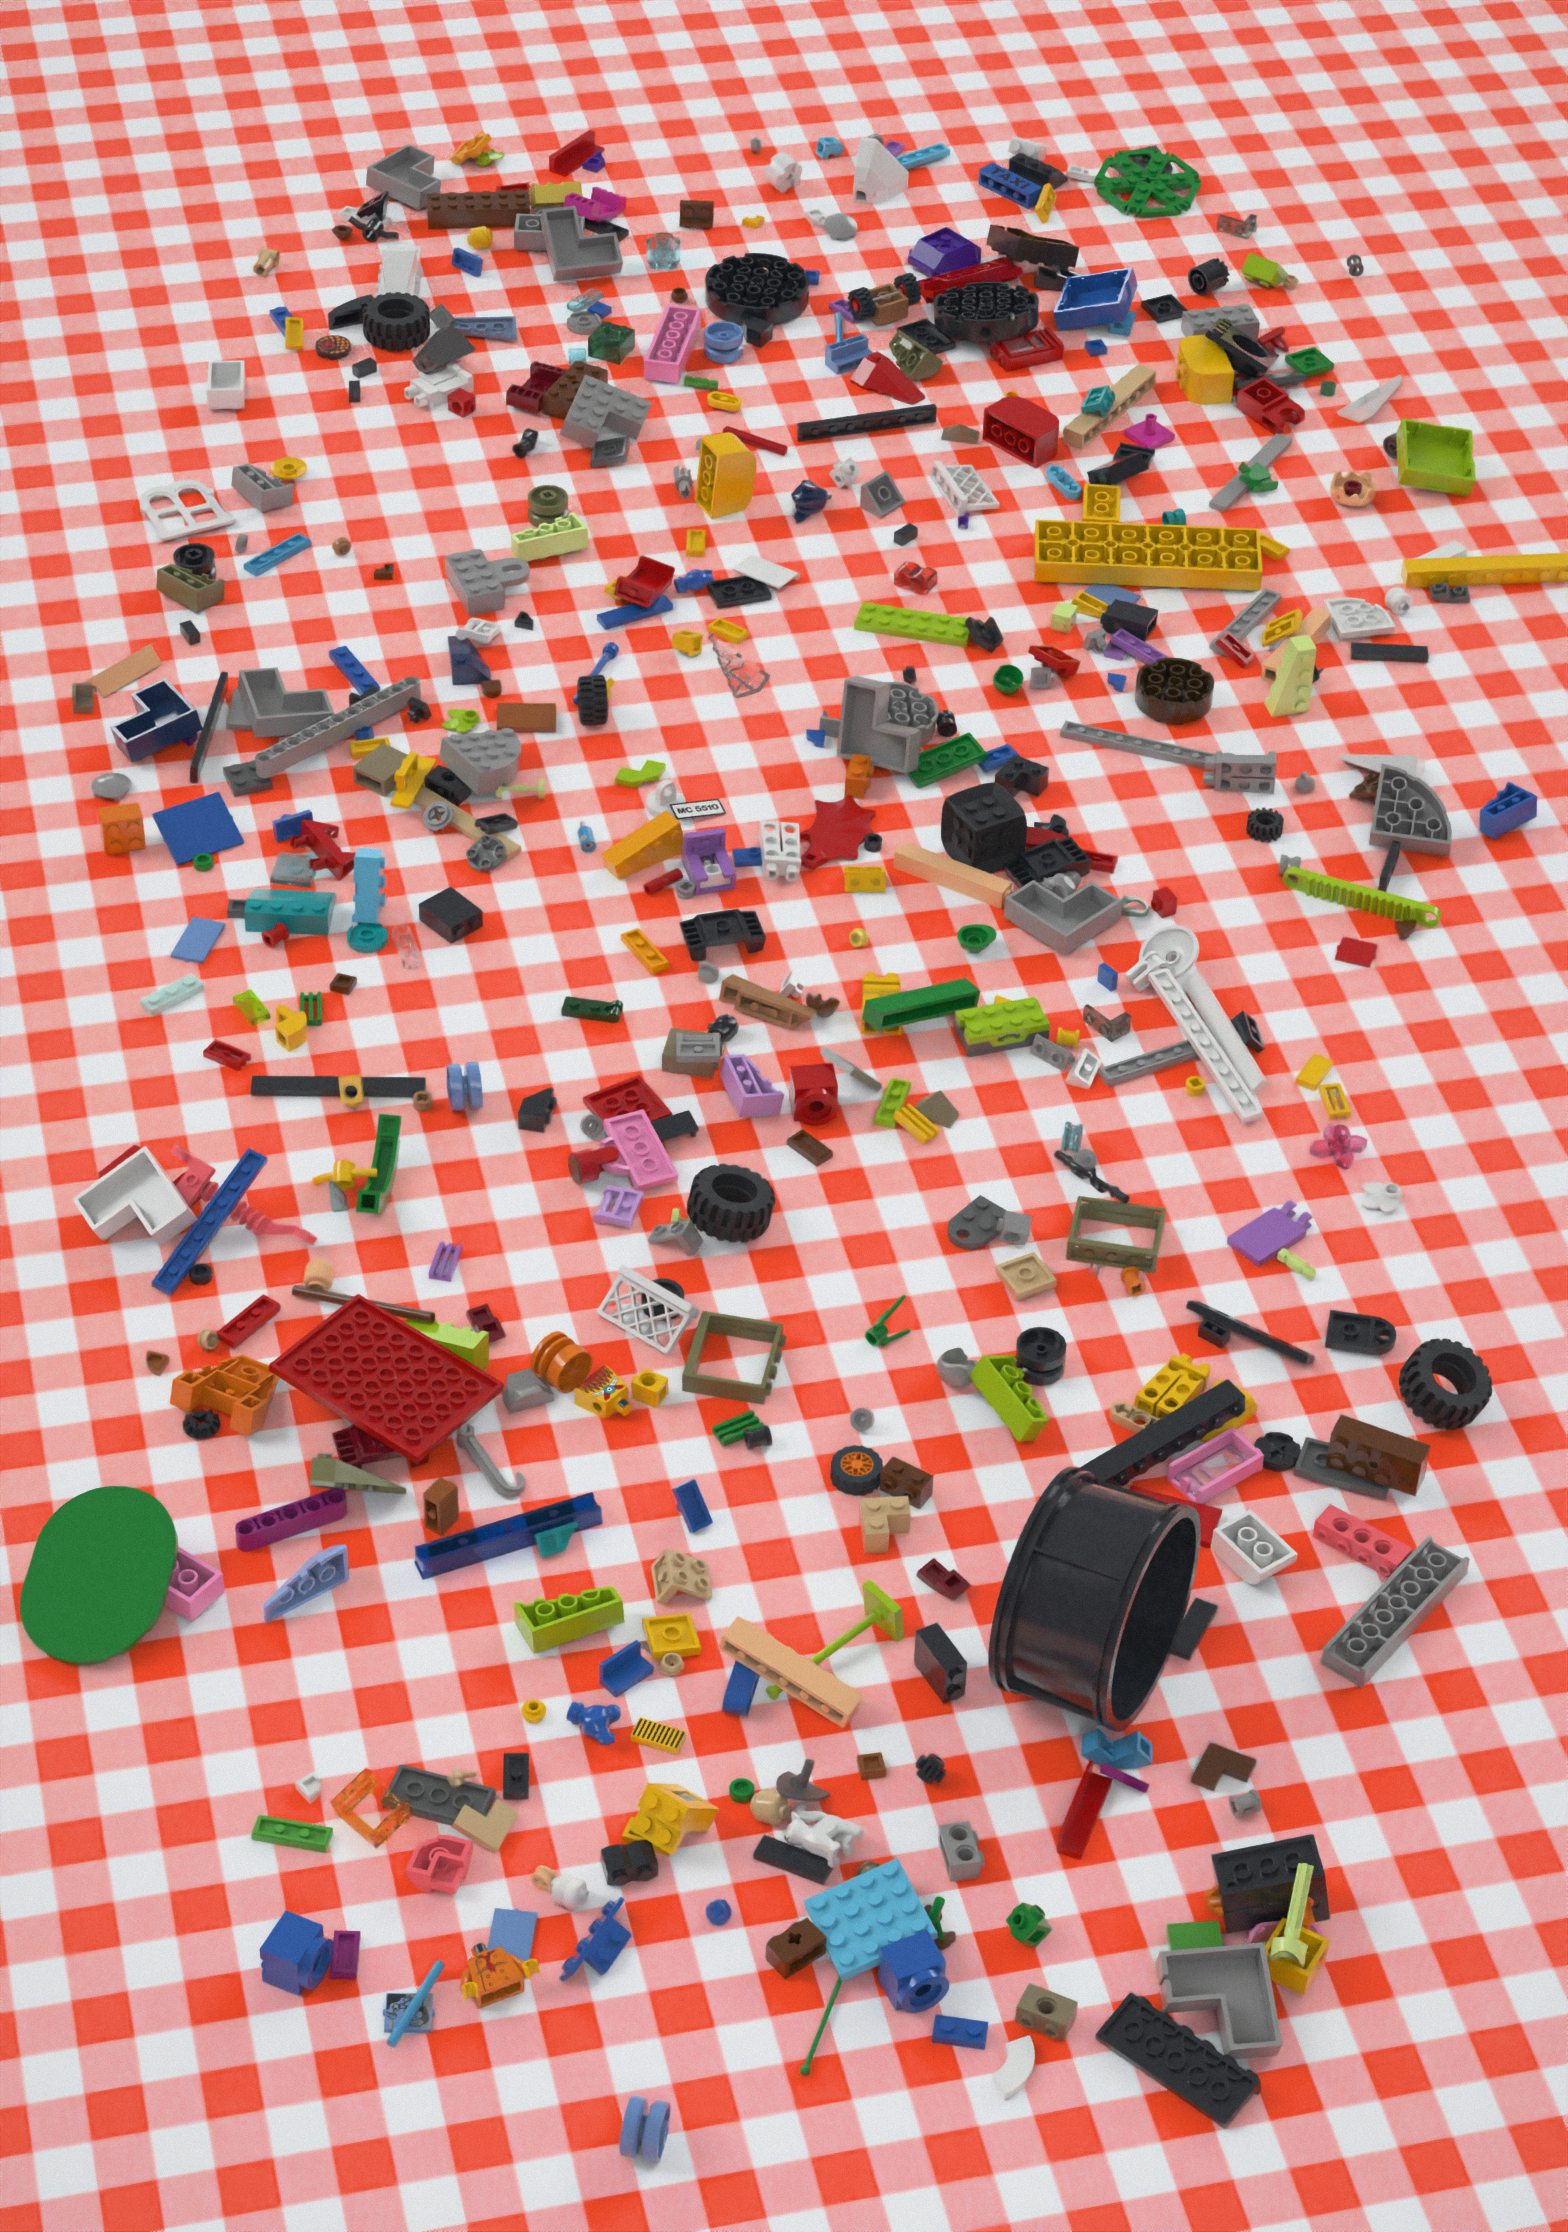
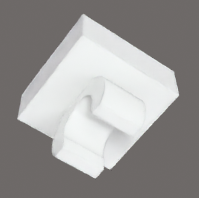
M793 969L781 983L780 995L788 997L791 993L793 997L799 998L803 994L801 990L805 984L798 981L799 972Z

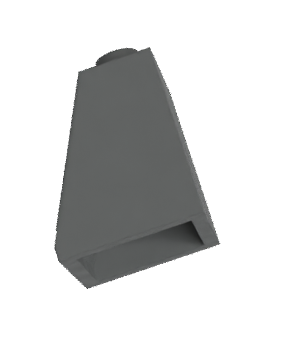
M449 324L435 332L412 362L419 371L426 374L447 365L449 362H455L469 355L476 348L452 324Z

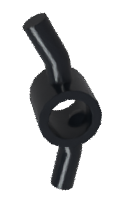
M353 216L348 220L352 225L363 230L362 235L368 242H375L379 237L386 239L399 238L398 232L383 231L384 225L378 219H371L367 225L361 223Z

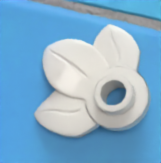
M1368 1182L1362 1184L1363 1190L1368 1194L1363 1199L1362 1206L1368 1209L1380 1208L1384 1213L1390 1212L1397 1207V1202L1402 1198L1401 1188L1395 1183L1384 1185L1380 1182Z

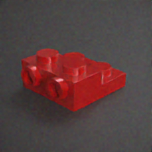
M1030 645L1028 653L1033 655L1035 660L1042 663L1041 666L1056 670V674L1061 677L1076 675L1081 662L1052 645Z

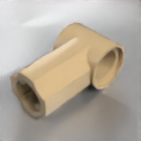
M261 248L258 260L253 266V272L259 277H264L272 266L279 264L280 252Z

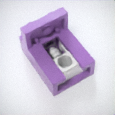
M724 827L684 833V844H681V861L689 880L695 884L696 896L736 889V872L725 849L726 832Z

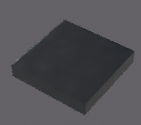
M1172 294L1141 301V307L1157 323L1182 318L1183 311H1188Z

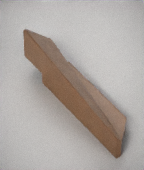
M731 974L722 981L719 1000L734 1003V1010L788 1029H793L817 1015V1010L737 975Z

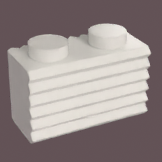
M1012 136L1008 153L1014 155L1023 153L1033 159L1044 161L1048 146Z

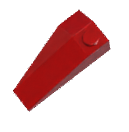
M878 351L865 356L850 379V382L867 391L873 389L882 396L884 394L892 395L894 400L910 405L925 399V395L888 357Z

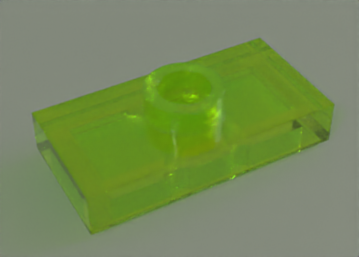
M252 989L232 996L233 1003L251 1026L271 1019L270 1012Z

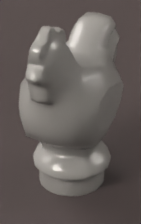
M1071 870L1064 874L1057 873L1053 877L1044 878L1042 884L1048 890L1065 899L1076 891L1081 877L1076 871Z

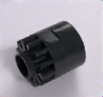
M1213 258L1191 268L1188 272V282L1193 292L1203 296L1225 286L1229 282L1227 277L1230 276L1228 266L1224 264V261L1220 262L1219 258Z

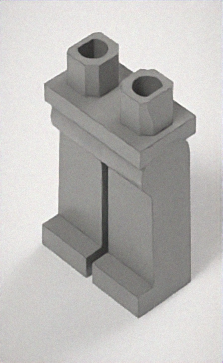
M1216 751V756H1205L1204 769L1215 771L1204 772L1203 785L1214 786V791L1222 789L1226 791L1274 794L1277 765L1276 751H1268V755H1235L1229 752L1222 754V751Z

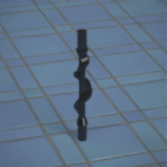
M1057 1150L1054 1153V1157L1063 1162L1065 1166L1070 1167L1071 1172L1081 1179L1089 1178L1090 1184L1100 1193L1109 1192L1112 1198L1115 1197L1123 1203L1129 1201L1130 1197L1122 1192L1119 1187L1110 1185L1098 1178L1095 1167L1086 1170L1077 1164L1071 1156L1066 1155L1062 1151Z

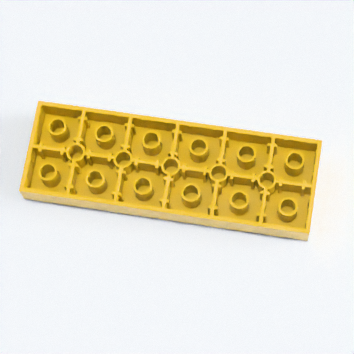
M1035 519L1034 581L1043 583L1112 584L1117 586L1209 588L1212 590L1260 591L1262 559L1259 528Z

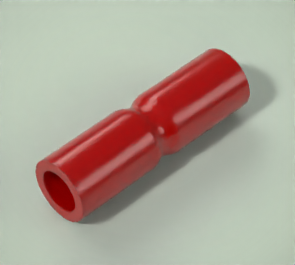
M679 868L669 871L661 877L643 885L644 891L647 895H651L665 886L683 879V873Z

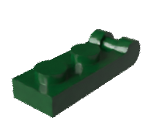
M566 996L561 1009V1016L617 1023L620 1020L624 1004L620 1000L607 1002Z

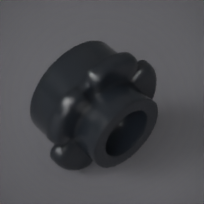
M907 665L906 669L902 670L904 681H908L911 684V682L917 681L914 666L908 667Z

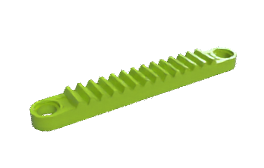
M1289 867L1282 877L1285 886L1304 892L1306 896L1321 897L1323 901L1329 899L1330 903L1336 901L1337 905L1343 903L1345 907L1360 908L1362 912L1368 910L1369 914L1375 912L1376 916L1382 914L1384 918L1392 917V920H1416V924L1429 928L1436 927L1442 918V912L1436 906L1302 868ZM1289 875H1295L1298 881L1291 880ZM1431 913L1436 919H1429L1426 914Z

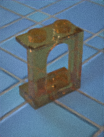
M367 1767L330 1801L334 1813L375 1849L381 1844L386 1843L400 1826L405 1825L409 1821L410 1816L413 1814L408 1801L404 1800L402 1802L377 1781L374 1773ZM369 1794L391 1811L375 1829L370 1827L352 1811Z

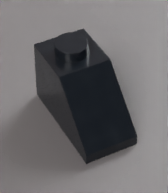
M745 313L741 314V328L746 343L762 348L772 339L773 323Z

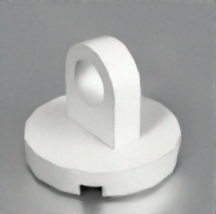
M665 779L657 785L655 791L648 794L646 810L654 817L666 810L675 818L669 804L685 803L686 800L683 794L676 790V785L669 779Z

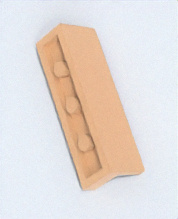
M150 643L84 682H91L92 686L95 685L101 697L104 698L158 667L162 662Z

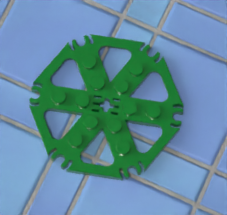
M1155 148L1115 152L1114 157L1109 155L1095 177L1094 187H1097L1096 192L1100 197L1123 214L1126 211V215H1129L1131 212L1135 213V218L1139 214L1140 218L1178 216V214L1181 215L1182 209L1184 211L1190 210L1202 182L1199 179L1198 172L1176 155L1171 153L1169 156L1168 151L1166 154H1161V149H1158L1156 153ZM1150 156L1151 159L1144 170L1130 160L1129 157ZM1171 162L1177 164L1178 167L1185 171L1184 173L1163 174L1165 168ZM1111 167L1125 177L1109 178L1105 174L1108 168ZM1172 189H1191L1186 197H1180L1172 191ZM1133 192L1128 201H1122L1112 194ZM1152 196L1165 207L1148 208L1146 205Z

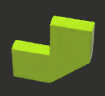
M647 759L640 771L621 767L615 777V784L635 788L647 781L651 783L659 781L666 769V763Z

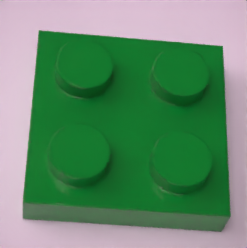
M1316 347L1285 355V362L1296 372L1305 374L1306 378L1334 370V363Z

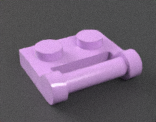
M613 1185L606 1186L603 1192V1200L599 1209L594 1212L592 1220L599 1225L609 1223L631 1228L643 1201L644 1192ZM617 1198L612 1212H607L612 1199Z

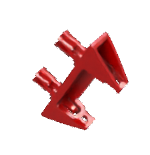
M302 820L301 835L290 837V846L293 847V850L308 846L318 857L309 860V868L313 869L312 872L327 868L338 881H341L354 869L353 859L356 852H342L332 839L338 837L339 826L318 821Z

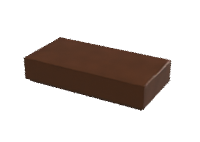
M803 1129L787 1139V1145L816 1167L833 1157L831 1149Z

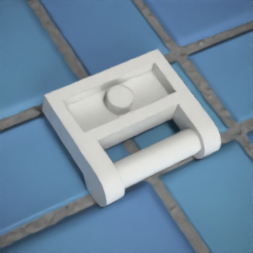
M472 617L464 627L456 631V637L460 640L469 638L476 640L477 643L486 644L501 632L502 625Z

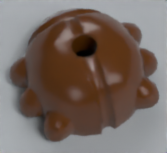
M338 225L332 228V232L341 240L348 239L353 229L345 225Z

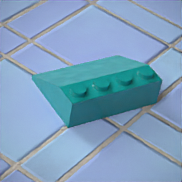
M254 888L247 898L244 910L245 931H269L275 927V924L281 922L287 927L289 934L329 936L336 893Z

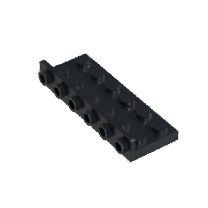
M1130 1992L1095 2034L1096 2040L1224 2129L1229 2126L1253 2094L1259 2095L1261 2092V2080L1255 2072L1240 2067L1233 2057L1218 2052L1211 2042L1206 2039L1202 2041L1196 2037L1188 2026H1180L1173 2021V2018L1167 2012L1164 2013L1163 2010L1158 2011L1144 1996L1139 1995L1138 1997Z

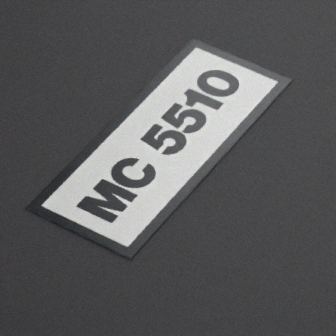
M719 799L669 804L677 820L727 814Z

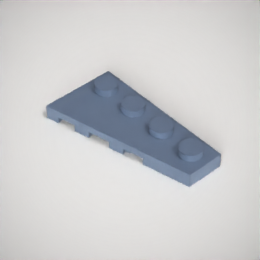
M516 316L454 317L455 320L451 323L462 335L517 341Z

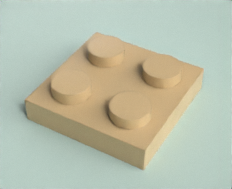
M1035 1252L995 1265V1273L1016 1300L1057 1286V1279Z

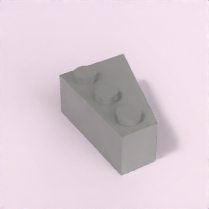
M249 463L233 466L231 486L260 512L292 505L293 484H283L280 482V478L274 477L273 479L266 475V471Z

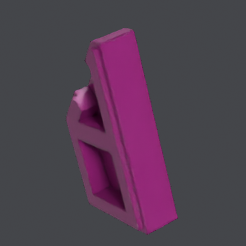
M1105 1763L1102 1764L1099 1770L1101 1771L1100 1773L1143 1793H1147L1150 1784Z

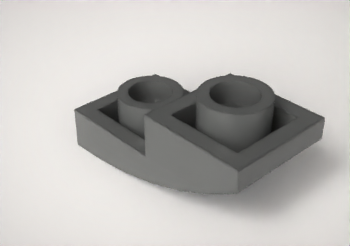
M1447 582L1429 586L1431 600L1455 604L1470 602L1468 585L1449 588Z

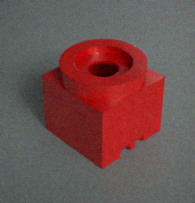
M833 1063L790 1066L789 1102L793 1121H800L810 1126H819L837 1118L839 1110L838 1083Z

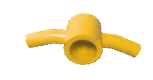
M339 1160L334 1162L333 1172L313 1177L312 1182L317 1186L332 1181L333 1187L348 1190L355 1186V1178L377 1177V1169H356V1165L352 1161Z

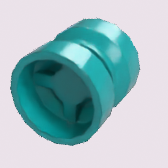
M1178 508L1173 512L1164 511L1162 513L1163 525H1186L1184 510Z

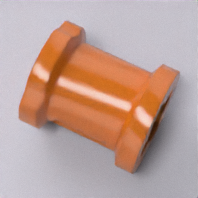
M1130 1266L1121 1271L1120 1279L1126 1284L1128 1295L1138 1296L1145 1291L1146 1284L1140 1279L1138 1268Z

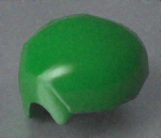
M1005 664L1001 665L997 672H995L992 681L994 687L999 692L1010 695L1020 689L1024 676L1018 667Z

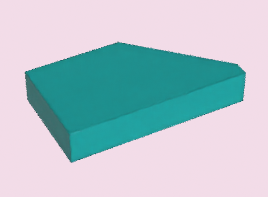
M572 1522L534 1534L540 1558L565 1551L578 1523Z

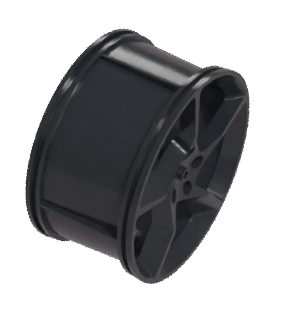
M1069 1466L1059 1472L1046 1487L1034 1506L1017 1541L1003 1579L989 1640L988 1668L993 1686L999 1690L1023 1694L1092 1719L1098 1725L1104 1726L1108 1730L1114 1732L1125 1730L1142 1711L1154 1691L1170 1657L1184 1619L1194 1583L1200 1549L1201 1525L1197 1510L1190 1505H1182L1177 1502L1168 1504L1101 1481L1094 1474L1077 1466Z

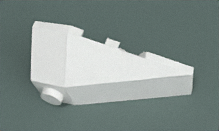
M1339 754V758L1342 761L1380 774L1381 765L1386 764L1407 771V774L1421 779L1426 766V761L1418 755Z

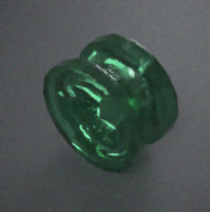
M1321 382V395L1331 397L1336 394L1335 382Z

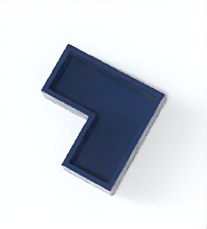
M166 678L132 693L131 697L137 714L110 727L117 747L131 762L140 761L149 754L159 752L162 748L176 744L179 740L193 736L198 731L203 730L197 710Z

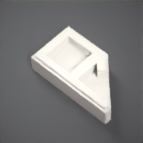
M1068 165L1067 177L1094 183L1096 176L1089 174L1087 169Z

